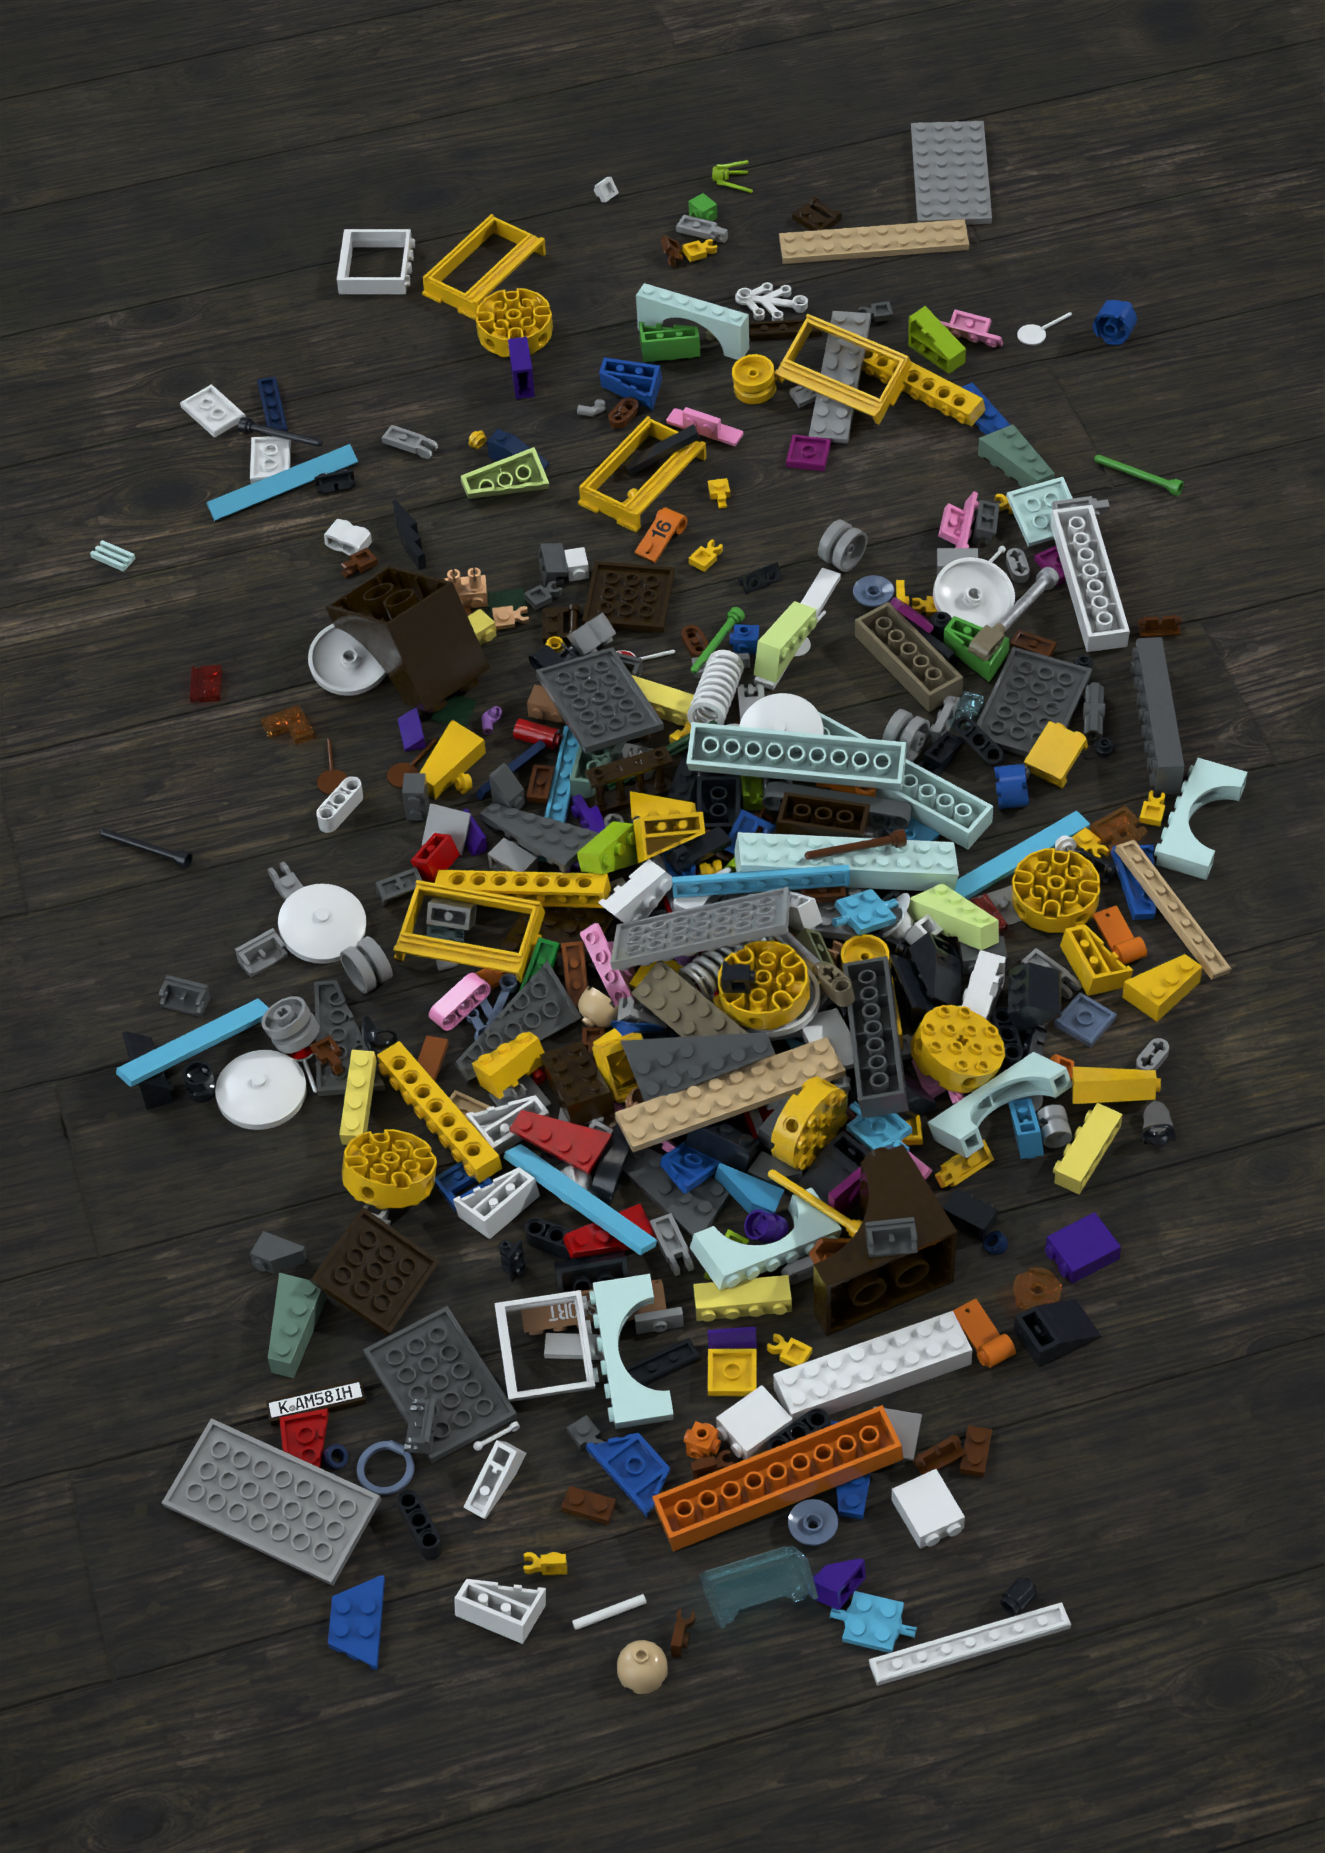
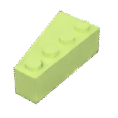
M535 447L461 475V483L468 499L549 489V481Z
M794 601L758 640L754 669L755 676L777 683L811 630L815 628L817 624L815 608Z
M945 884L936 885L910 898L908 913L914 923L929 914L943 929L942 935L947 937L956 936L959 942L979 950H984L999 943V920Z

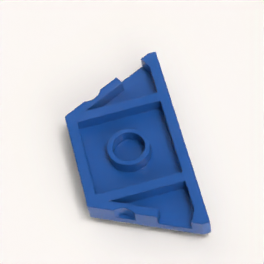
M684 1141L661 1157L660 1166L684 1194H687L714 1175L719 1163L722 1162L685 1145L686 1141Z
M639 1433L629 1434L623 1438H610L608 1442L598 1444L588 1443L586 1450L647 1518L654 1507L652 1497L660 1494L669 1475L670 1467Z
M378 1576L332 1596L328 1636L329 1648L339 1653L343 1652L355 1661L360 1660L374 1670H378L385 1588L384 1576Z

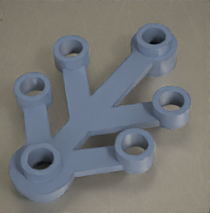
M505 974L500 978L501 992L493 1009L487 997L478 1005L488 1019L486 1026L480 1020L477 1009H473L466 1016V1020L472 1023L476 1029L475 1040L504 1009L509 995L517 990L518 983L514 975Z

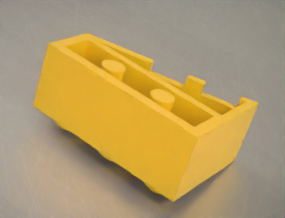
M630 791L632 819L636 816L647 817L696 812V805L693 802Z
M703 812L647 816L633 820L638 863L705 834Z
M1086 925L1065 929L1060 947L1078 980L1081 982L1087 996L1123 988L1124 981L1131 978L1133 969L1129 965L1126 967L1118 960L1119 956L1115 952L1111 953L1104 946V942Z
M1184 954L1124 981L1122 998L1158 1022L1200 983L1202 966Z

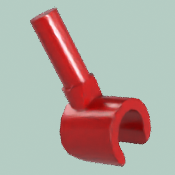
M539 1067L532 1073L531 1078L537 1085L546 1080L542 1067Z

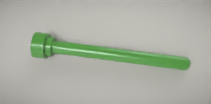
M1101 455L1094 457L1097 463L1165 487L1172 495L1179 496L1182 492L1184 482L1181 480L1171 479L1169 481Z
M733 607L727 613L726 623L691 667L692 673H698L735 624L739 625L744 620L745 614L740 608Z

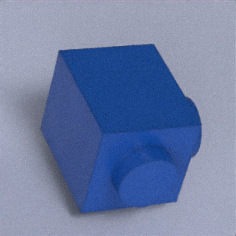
M734 625V633H730L729 644L733 645V653L756 654L758 640L760 639L759 625Z

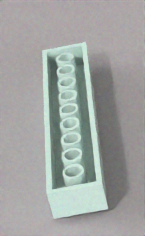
M818 712L822 719L824 735L868 739ZM907 759L902 791L877 788L876 797L907 802L912 807L911 817L966 849H969L992 823L993 806Z
M692 722L686 764L691 771L902 791L907 745L906 742Z
M738 832L734 849L736 872L849 865L850 886H845L846 888L926 891L943 883L952 890H955L959 876L954 842L907 840V845L904 847L896 848L895 846L886 845L807 860L804 857L807 851L873 838Z

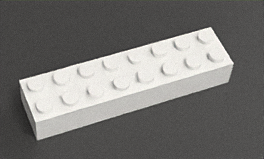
M1093 505L1052 510L1051 529L1086 651L1093 652L1127 647L1130 630Z
M950 1311L773 1374L774 1390L784 1410L793 1418V1422L815 1408L823 1409L828 1415L971 1365L972 1348L954 1312Z

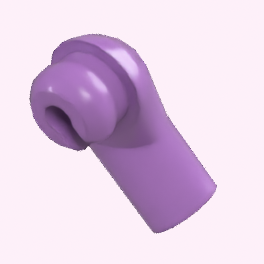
M493 706L482 715V729L485 735L493 733V724L499 720L502 714V710L498 706Z

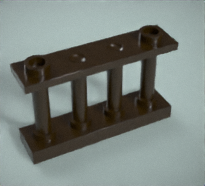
M666 746L585 770V775L592 789L595 788L596 792L595 796L587 798L589 808L597 806L602 816L631 808L630 791L659 797L668 796L672 782L668 774H664V766L673 764V760ZM656 769V777L644 780L645 772ZM636 775V783L624 786L625 778ZM615 782L616 789L604 793V785Z

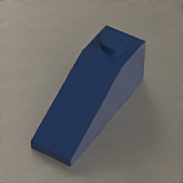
M499 429L487 441L489 458L495 461H500L531 449L516 436ZM537 453L545 471L549 466V462Z

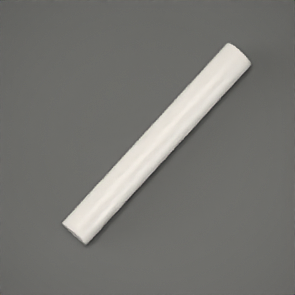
M641 1594L573 1620L574 1629H581L646 1604V1599Z

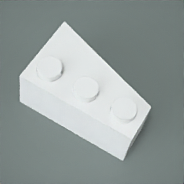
M650 859L629 876L630 880L622 887L618 885L614 888L615 893L607 900L602 899L598 902L623 923L647 918L672 887V876Z
M980 950L974 970L970 976L968 988L965 989L963 994L962 1006L970 1008L989 1022L1004 985L1006 957Z
M466 1579L455 1596V1616L521 1644L526 1640L546 1606V1588L538 1587L537 1590L524 1589L522 1585L515 1584L514 1587L498 1586V1582Z

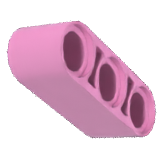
M475 973L467 974L433 1005L429 1011V1018L445 1031L453 1029L489 995L490 985Z

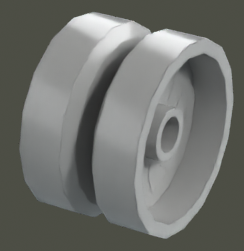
M839 519L833 522L823 534L818 547V556L827 563H833L837 569L847 572L855 567L862 558L868 543V536L862 530L853 528L848 522Z
M899 709L888 722L882 740L906 742V759L913 762L925 746L930 730V722L920 716L913 718L911 712Z
M365 937L358 941L356 948L350 946L340 953V959L348 977L363 994H367L375 989L376 982L383 984L393 977L392 968L386 955L371 937Z
M296 996L287 997L274 1003L266 1011L261 1022L266 1034L271 1038L277 1050L282 1053H294L307 1047L316 1038L320 1028L317 1019L310 1012L304 999Z

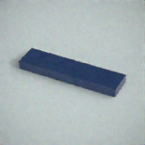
M276 377L257 380L267 427L288 431Z
M539 740L507 766L512 773L516 774L538 757L546 747L545 743ZM490 780L481 785L476 793V797L480 801L491 793Z

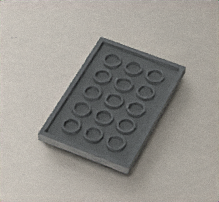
M613 647L536 670V677L585 754L664 730L663 722Z
M1013 647L977 725L1001 750L1027 757L1049 721L1055 724L1061 723L1068 728L1091 678L1092 669ZM979 737L975 742L984 744L985 738Z
M448 1306L363 1349L366 1359L407 1424H409L410 1408L413 1399H436L438 1414L431 1454H426L431 1463L442 1459L517 1418L516 1411Z

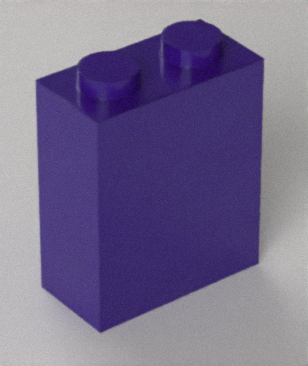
M527 337L508 339L515 398L535 397Z
M1094 1212L1047 1236L1045 1252L1050 1260L1056 1262L1060 1274L1064 1278L1067 1277L1070 1283L1073 1284L1119 1260L1121 1246Z

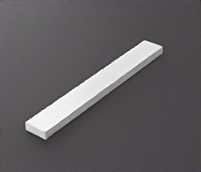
M822 568L803 598L801 604L816 609L815 618L818 617L841 579V574ZM758 676L754 679L755 685L760 683L764 685V688L774 690L777 683Z
M1061 1602L869 1659V1665L876 1684L879 1686L1071 1628V1623Z

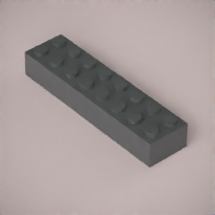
M1162 637L1139 638L1136 641V647L1132 648L1134 661H1131V673L1135 674L1133 678L1134 690H1138V693H1136V704L1140 705L1141 708L1139 709V721H1143L1141 735L1146 738V741H1144V753L1149 756L1147 757V770H1151L1149 783L1150 786H1154L1155 795H1161L1162 793L1180 794L1184 761Z
M884 956L843 963V972L851 980L855 996L854 1002L847 1007L857 1095L862 1118L909 1111L892 975L888 957Z

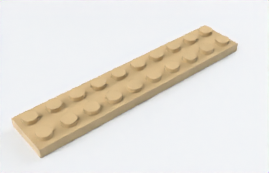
M965 219L779 233L783 264L969 250Z
M825 1037L771 1056L721 1077L713 1078L702 1084L691 1086L688 1089L667 1096H659L615 1112V1119L632 1152H636L778 1101L786 1096L789 1097L800 1093L802 1084L815 1076H819L828 1082L846 1076V1070L828 1038Z

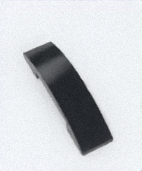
M618 1123L612 1133L613 1138L601 1156L590 1193H597L600 1200L610 1206L619 1187L618 1180L631 1151Z

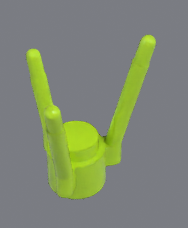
M748 160L724 165L717 164V167H713L712 178L713 181L717 182V185H724L749 193L753 192L752 189L725 182V180L729 179V175L748 174V171H729V169H725L748 164Z

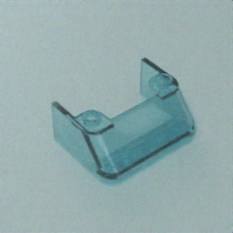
M785 1546L707 1570L699 1575L714 1621L721 1629L726 1627L725 1624L735 1620L734 1617L739 1614L738 1610L783 1596L792 1598V1601H801L807 1598V1595L813 1600L818 1598L808 1559L795 1546Z

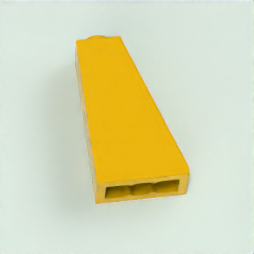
M454 720L449 723L420 773L426 774L428 795L434 799L439 797L455 782L458 773H465L486 753L484 739Z
M1073 1067L1071 1089L1073 1104L1155 1100L1156 1092H1160L1161 1078H1157L1156 1070Z

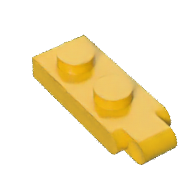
M982 1140L984 1146L969 1157L965 1158L957 1154L940 1166L942 1170L936 1173L935 1177L941 1188L948 1185L950 1187L956 1186L994 1160L985 1140Z

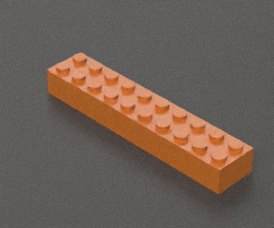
M883 1405L655 1495L652 1498L657 1515L674 1552L904 1459L902 1445Z

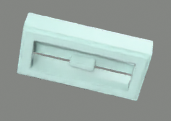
M103 540L100 542V546L97 545L95 547L96 551L90 553L91 558L123 572L135 560L133 553Z

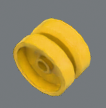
M752 354L741 357L733 365L734 393L743 403L761 404L773 397L776 391L774 365L770 359L762 355Z
M873 935L853 936L841 948L840 970L843 972V963L884 956L888 957L889 962L890 951L887 944Z

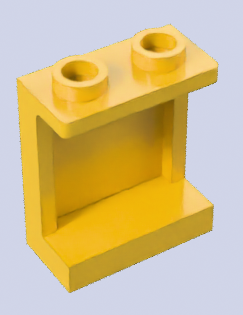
M1049 721L1026 757L1024 764L1030 769L1031 774L1063 788L1067 783L1066 775L1082 749L1086 750L1088 748L1087 738L1078 731L1072 732L1061 723L1055 724Z

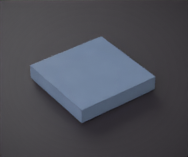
M1079 992L1061 1012V1017L1054 1020L1053 1026L1091 1048L1117 1019V1014Z

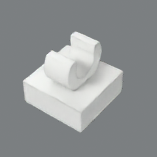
M606 177L594 186L595 189H593L596 196L600 197L601 202H607L619 193L612 177Z

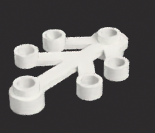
M766 282L753 290L741 288L735 295L736 302L740 305H747L757 321L765 318V311L755 303H761L772 315V321L783 320V312L779 311L774 305L791 307L798 313H803L808 307V299L803 295L795 296L793 300L778 298L780 296L784 298L791 296V287L789 285H783L780 289L773 291V285Z

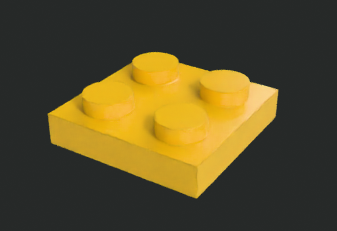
M708 1349V1396H747L756 1390L757 1349Z

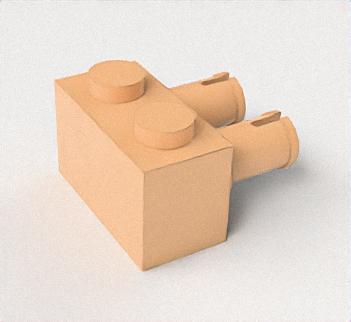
M470 568L467 577H460V571L454 569L455 575H453L452 569L447 572L448 578H445V580L453 582L463 607H488L486 577L481 575L479 568H475V574L473 573V568Z

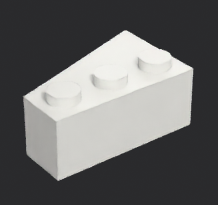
M534 1095L508 1102L507 1105L500 1107H489L485 1111L466 1113V1118L497 1154L500 1155L523 1140V1138L510 1132L509 1129L521 1110L549 1117V1111L538 1097Z
M520 1167L494 1179V1183L482 1189L480 1186L473 1189L474 1193L468 1196L454 1198L453 1201L458 1217L491 1239L540 1196L535 1178Z

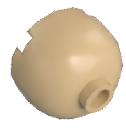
M590 986L582 993L578 1003L579 1012L584 1017L582 1022L588 1027H611V1022L617 1021L619 1006L616 1005L613 1008L610 998L597 989L590 988Z
M647 1640L634 1641L626 1645L620 1652L617 1660L618 1678L625 1688L628 1687L634 1693H651L659 1689L665 1677H667L668 1666L666 1656L662 1649L653 1642Z

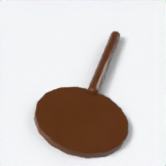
M434 738L410 764L398 763L392 766L387 772L388 782L394 787L403 788L404 773H418L414 765L437 742V739Z
M327 739L329 770L323 772L318 777L317 786L322 793L331 795L341 782L348 777L343 771L333 768L331 740Z

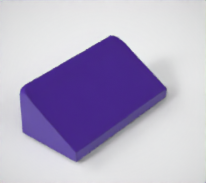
M414 708L397 719L405 752L425 748L418 710Z
M471 815L465 846L472 856H476L487 851L485 835Z
M756 1327L707 1330L709 1349H757Z

